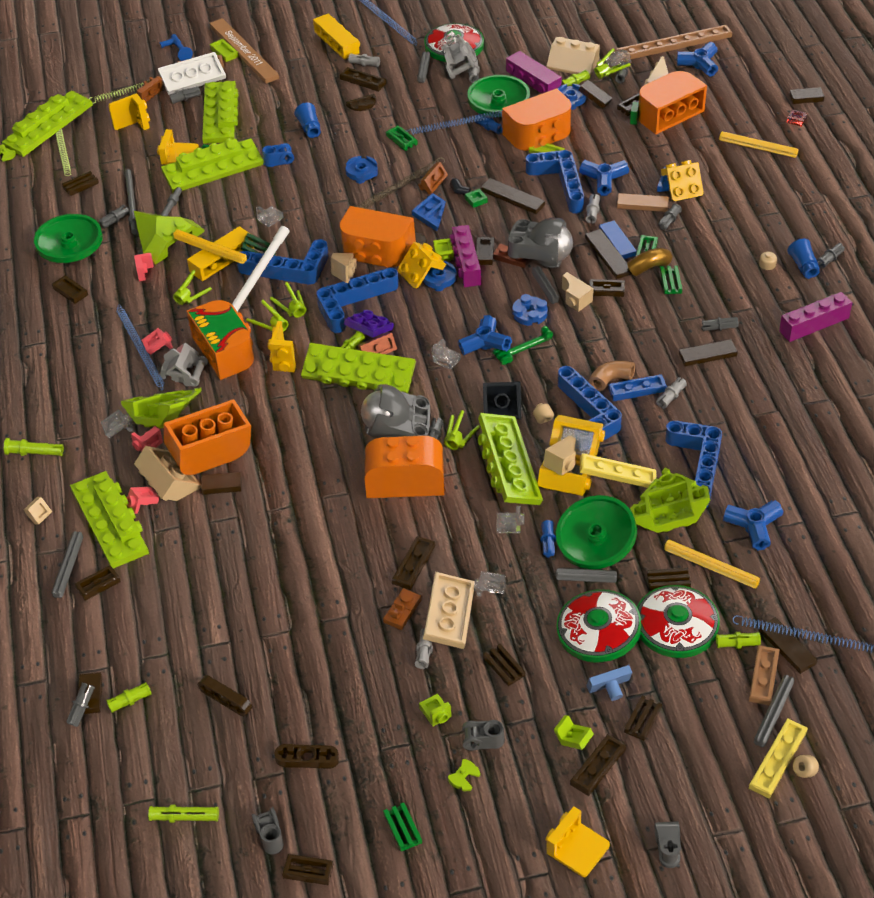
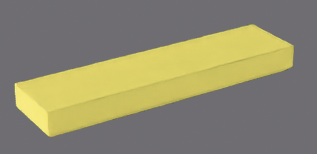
M584 453L580 457V473L646 488L656 479L655 469Z
M787 718L750 782V790L770 799L808 730L807 727Z

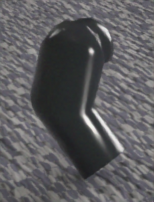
M457 178L450 180V187L454 193L465 195L470 192V187L462 186Z

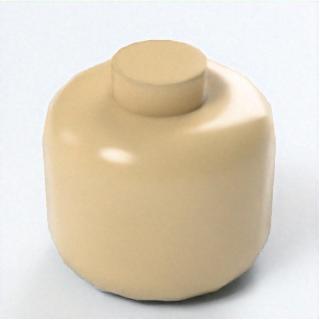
M764 252L760 255L759 266L762 269L772 270L776 267L777 256L773 252Z
M540 403L533 411V415L539 424L548 422L554 417L549 404Z
M800 755L795 758L793 770L797 776L808 778L815 776L818 772L819 764L814 756Z

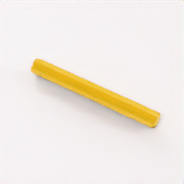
M723 131L719 136V140L793 158H796L798 155L797 148Z
M176 229L173 233L176 240L240 264H244L247 261V255L179 229Z
M667 540L665 543V551L752 588H757L760 583L759 577L672 540Z

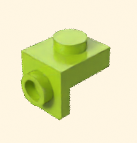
M450 238L434 240V251L442 257L441 260L447 262L453 260L454 251L452 250Z
M438 694L419 703L420 710L433 727L439 723L446 722L452 717L451 705L449 702L444 703Z
M564 715L554 728V732L561 745L583 750L594 735L591 728L573 724L568 715Z

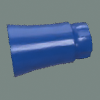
M311 103L300 104L295 109V117L308 137H318L321 130L315 106Z
M798 239L791 243L787 252L798 266L800 272L807 279L816 277L820 273V268L812 251L810 241L808 239Z

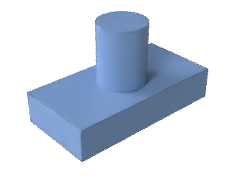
M628 665L591 677L587 682V689L589 693L606 688L611 701L618 700L623 697L619 684L630 680L632 670Z

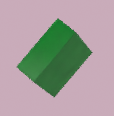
M633 102L630 117V124L632 125L637 124L639 102Z
M480 189L465 194L466 201L473 208L488 203L487 196Z

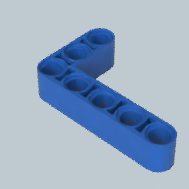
M561 150L528 154L526 156V173L528 175L559 173L569 211L575 214L581 213L584 206V194L572 152Z
M322 239L315 240L311 244L304 260L273 255L260 277L309 285L316 283L329 257L327 242ZM241 251V253L247 255V261L244 264L237 262L238 271L241 274L251 275L264 254Z
M386 268L350 279L349 283L343 281L317 290L318 308L330 330L334 333H341L345 330V316L341 308L342 306L396 290L399 286L398 272L394 268Z
M570 366L560 367L558 370V387L592 418L588 421L603 424L602 430L605 431L604 440L618 433L621 430L622 421L620 410ZM575 429L576 449L581 451L590 449L594 432Z
M670 421L666 425L665 441L667 444L701 450L695 481L698 486L705 485L708 487L711 499L721 447V429L695 423Z

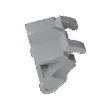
M462 37L456 38L457 43L451 46L446 44L441 46L446 52L444 53L447 62L446 69L451 79L471 67H476V53ZM469 60V62H467L466 64L455 69V67Z
M184 343L177 349L172 348L164 354L165 361L160 375L162 379H166V376L169 375L173 381L182 382L185 386H198L200 382L199 377L204 366L207 365L208 359L200 356L195 349ZM196 366L194 373L191 376V374L186 369Z

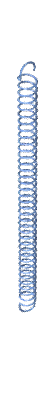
M362 0L365 6L387 24L395 23V30L400 34V30L403 28L390 17H387V14L381 12V10L378 11L379 8L375 7L369 0ZM407 31L401 34L405 39H406V36H404L403 34H405V33L409 34V35H407V38H408V36L411 35V34L408 33Z
M501 110V113H500V116H501V117H502V110ZM495 111V114H494V112H492L491 117H492L493 114H494V117L496 118V113H497V111ZM498 111V114H497L498 117H499L500 111ZM491 112L489 113V115L491 114ZM484 113V115H485V113ZM487 113V115H488V113ZM481 114V116H482V114ZM475 115V120H474V117L472 116V121H471L472 123H473V120H474V122H476V119H477L476 115ZM478 115V120H477V121H479V119H480V121H481L482 118H483V116H482L481 119H480V116ZM488 115V117H489V115ZM469 116V121H468V118H467V117H466V121H465V119H464V117H463V122H462L463 125H464V121H465L466 124H467V121H468V123H470V120H471L470 116ZM485 116V118H486V116ZM492 117V119H493V117ZM460 118V122H459V120L457 119V123H456L457 126H458V122H459V124L461 125V121H462L461 118ZM486 118V120H487V118ZM489 118V119H490V118ZM454 119V123H453V120H451V124H450L451 127H452V123H453V125L455 126V122H456L455 119ZM483 119V120H484V119ZM446 121V123H447V121ZM448 121V124L450 123V121ZM440 122V124H441V122ZM443 122V124H444V122ZM434 123V129H433V130H435V128H436V130L438 129V127H439L438 123H437V128H436L435 123ZM431 124V129H430V126H429V125H428V129H427V127H426V125H425V130H424V132H426V129H427L428 132H429V129H430V131H432V128H433L432 124ZM444 124V127H445V124ZM447 124V126H448V124ZM440 125L439 129H441L442 125ZM419 126V131H418L419 134H420V130H421V132L423 133V129H424L423 126H422V130H421V127ZM448 126V128H449V126ZM416 127V131L415 128H413V131H415V133L417 134L418 128ZM442 127V129H443V127ZM445 127V128H446V127ZM410 129L412 131V129ZM407 130V131H408V130ZM412 131V134H413V131ZM413 134V135H414V134Z
M117 307V313L135 345L136 341L134 342L131 333L132 335L135 334L134 337L138 336L135 328L132 327L133 325L125 310L121 311L123 313L120 315L119 308ZM143 349L138 350L157 386L160 385L156 382V380L159 381L161 376L159 373H156L158 371L155 365L152 369L147 365V362L148 364L153 363L148 352L146 351L145 353Z
M734 616V617H733V622H734V618H735V617H742V626H743V624H744L743 616ZM749 618V619H748V622H749V620H750V627L752 626V623H753V621H754V628H755V627H756V624H757V621H756V623H755V619H753L752 622H751V618ZM769 622V623H768V626H769V624H770V632H771L772 627H773V625H774V633H775L776 628H777V625H776V627H775V623H773L772 626H771V622ZM793 627V628H792V631H793V629H794V637H795L796 632H797V630H798V638H799L800 633H801V630H800V632H799V628H797L796 631H795V627ZM823 633L820 634V637L822 635V643L826 636V644L828 642L829 637L830 645L832 643L833 637L835 639L834 645L836 644L837 638H835V636L831 637V635H829L827 637V634H825L823 637Z

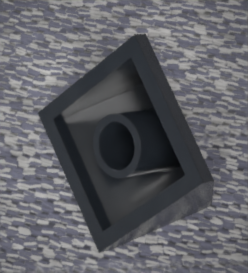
M520 382L483 383L484 413L515 416L516 419H522Z

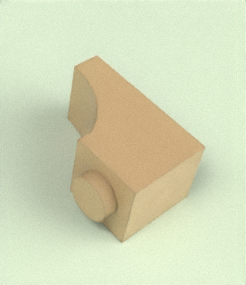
M568 272L562 275V289L566 291V304L579 312L593 301V288Z
M569 435L545 449L543 466L561 476L571 471L576 463V452L574 451L576 438Z

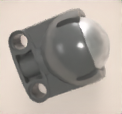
M554 217L544 219L541 222H531L526 219L518 220L513 225L508 238L509 257L535 259L539 264L549 268L560 267L562 260L570 254L573 247V238L567 229L565 221Z
M387 384L378 385L375 391L365 398L361 407L365 432L374 438L427 436L430 427L429 400L421 395L415 396L401 392L394 386Z

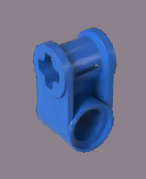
M283 143L263 147L264 165L266 167H274L292 163L294 155L291 152V146Z

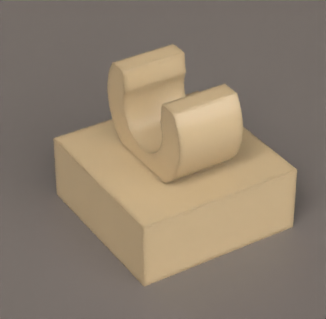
M36 497L24 509V512L34 524H40L52 512L42 497Z

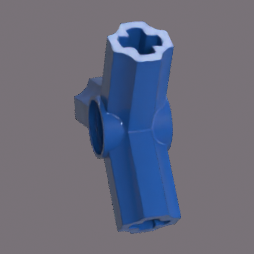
M706 43L702 48L696 49L694 52H678L677 66H693L696 69H701L709 77L714 76L718 71V66L710 58L717 52L715 43Z
M584 160L579 168V173L597 179V193H600L601 196H607L612 191V179L628 174L629 167L625 160L612 165L606 163L598 165Z
M484 315L483 319L480 320L476 333L458 340V346L463 355L480 348L483 350L496 348L507 352L510 349L512 339L510 336L496 333V318L491 317V315Z
M776 500L768 502L759 509L753 508L749 511L728 505L723 521L744 527L746 532L749 533L752 547L757 549V551L765 550L771 544L766 525L781 517L783 509Z

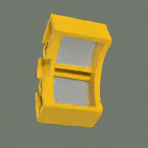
M558 415L554 420L549 445L552 446L569 435L576 438L574 448L576 463L571 471L562 476L544 467L542 463L539 470L538 487L583 496L585 491L590 489L591 475L580 473V457L582 453L597 456L599 444L603 442L605 437V431L602 430L603 424Z

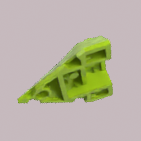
M133 211L143 254L151 253L153 264L155 265L168 257V247L178 241L174 239L173 235L176 229L195 236H199L204 232L202 227L186 218Z
M200 387L194 388V390L159 393L150 397H133L122 400L121 405L136 424H142L144 427L156 426L161 429L164 428L165 422L177 419L180 413L202 389Z
M664 468L662 476L650 484L640 496L641 501L638 504H633L630 510L634 515L637 525L656 533L668 532L674 528L686 527L698 521L710 502L709 489L705 485L698 486L696 481L678 473L672 474L670 469Z

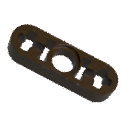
M205 675L197 684L205 695L240 716L245 717L253 708L247 698L208 675Z
M283 744L278 746L274 752L276 763L280 767L331 769L339 763V753L334 746ZM284 753H288L286 758H282ZM304 753L313 754L310 760L301 759ZM331 754L330 760H326L328 755Z

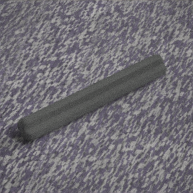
M74 531L71 535L51 591L54 598L63 597L83 540V535L80 531Z
M783 676L754 738L755 745L760 747L766 745L794 684L793 677Z

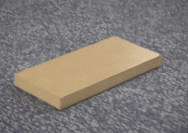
M435 572L423 634L424 640L464 649L475 581Z

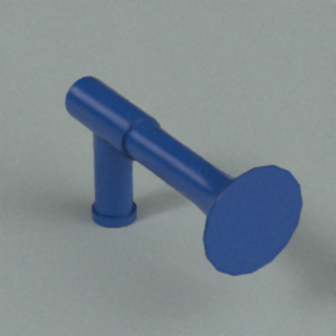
M176 34L171 35L169 40L159 42L161 48L175 44L179 49L178 58L181 61L191 59L193 56L192 49L184 47Z

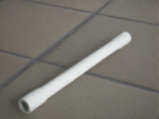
M281 226L268 249L233 301L232 305L237 312L280 244L283 243L290 232L287 227Z

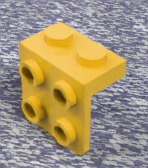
M137 93L108 105L115 130L135 123H139L143 130L150 128L148 123L150 118L146 112L147 104Z
M166 129L164 135L161 136V143L157 147V154L160 155L161 164L168 165L176 162V157L179 154L191 153L196 148H199V145L196 143L174 142L172 130Z
M691 160L681 162L682 165L676 166V163H673L661 169V175H667L672 201L703 195L698 162L691 163Z
M413 242L398 267L400 275L416 289L419 288L431 267L443 270L446 266L441 260L442 257L433 252V248L427 243Z
M277 321L276 327L274 326L272 329V338L268 340V350L271 351L270 363L273 365V371L295 372L296 363L293 341L284 340L282 321Z
M574 806L569 813L565 812L562 815L557 828H552L546 836L547 854L581 877L589 875L610 847V842L581 823V810Z

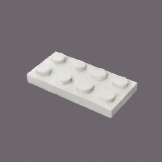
M215 52L158 68L159 76L162 78L168 95L180 92L182 89L187 90L205 85V83L226 79V74Z

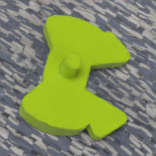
M5 144L0 145V154H3L2 162L11 160L16 156V151L6 148Z
M463 759L461 767L456 773L448 776V781L457 789L462 788V791H471L472 786L465 778L468 775L480 777L479 768L471 761Z

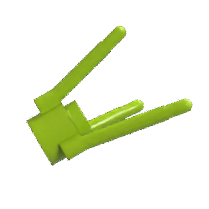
M612 48L601 61L596 63L597 67L594 68V72L601 79L611 73L629 67L631 64L628 63L622 66L617 64L611 68L608 64H603L614 52L615 49Z
M195 270L190 273L182 286L173 294V299L179 305H183L185 302L190 304L196 298L212 290L209 287L190 297L191 292L186 287L194 278Z
M285 282L287 290L293 299L289 303V309L273 297H270V300L287 312L290 317L293 315L296 318L302 317L306 313L307 308L303 303L300 291H296L297 300L288 282Z
M261 300L262 304L274 315L270 319L271 326L249 318L246 319L247 322L268 329L271 332L273 327H276L277 321H282L283 332L289 325L288 321L280 316L264 300Z
M464 410L460 411L453 430L454 415L450 417L444 440L445 446L449 449L457 450L459 447L463 448L465 443L480 428L477 425L464 439L462 438V433L458 431Z

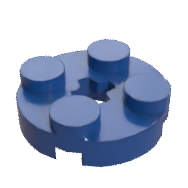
M564 84L557 88L570 100L571 110L586 102V96L578 91L581 85L572 84V86L567 87V84Z
M356 156L349 159L346 163V175L350 179L355 180L356 183H364L366 180L378 175L377 162L372 157L366 156L365 159L361 158V156Z
M443 261L446 264L443 270L431 267L423 280L424 284L434 288L435 291H442L444 288L451 286L457 280L456 269L453 264Z
M529 294L522 295L512 306L514 319L516 322L531 326L535 322H538V324L542 323L548 315L547 302Z

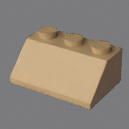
M556 37L551 45L546 67L550 70L578 74L586 70L591 76L597 65L596 63L599 61L600 45L592 42L588 43Z
M145 446L134 463L139 469V473L148 480V484L165 501H178L202 486L194 475H185L181 472L168 450Z

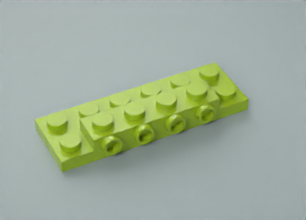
M236 81L205 83L203 144L223 143L228 138L235 139V126H238L237 107L239 97Z
M72 90L66 93L65 96L60 94L51 96L48 102L39 105L34 112L28 113L22 121L16 122L12 127L13 134L9 135L2 143L5 144L6 148L15 150L16 154L24 157L93 106V103L90 99Z
M228 138L220 144L212 143L204 149L196 148L191 153H181L176 157V162L161 166V170L174 193L177 187H180L183 191L264 165V161L251 138L238 142L237 139L232 140Z
M310 343L301 376L304 379L317 380L324 384L335 383L343 387L354 386L361 390L373 389L375 391L378 385L387 384L396 387L401 392L408 393L416 360Z
M480 413L478 420L482 433L478 437V444L483 446L482 457L487 459L488 462L486 469L487 473L492 475L491 486L496 488L497 493H502L504 502L540 505L543 498L515 416Z
M106 471L70 485L73 495L112 568L149 554L148 548L140 534L143 529L139 520L134 521L136 518L132 507L127 508L128 501L125 494L120 495L122 490L119 483H114Z

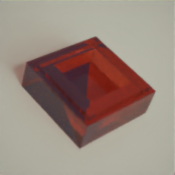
M792 110L787 118V123L802 127L808 113Z

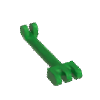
M543 326L541 328V336L510 348L507 352L494 349L493 354L502 365L508 364L513 361L512 355L552 339L553 333L547 326Z

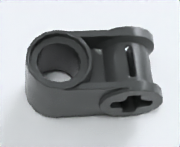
M498 720L467 721L462 725V730L465 733L463 747L466 750L497 749L505 743L504 727Z
M274 807L270 808V811L259 815L252 814V820L264 851L268 854L279 853L284 845Z
M655 822V839L658 845L660 863L666 868H674L680 863L679 822Z

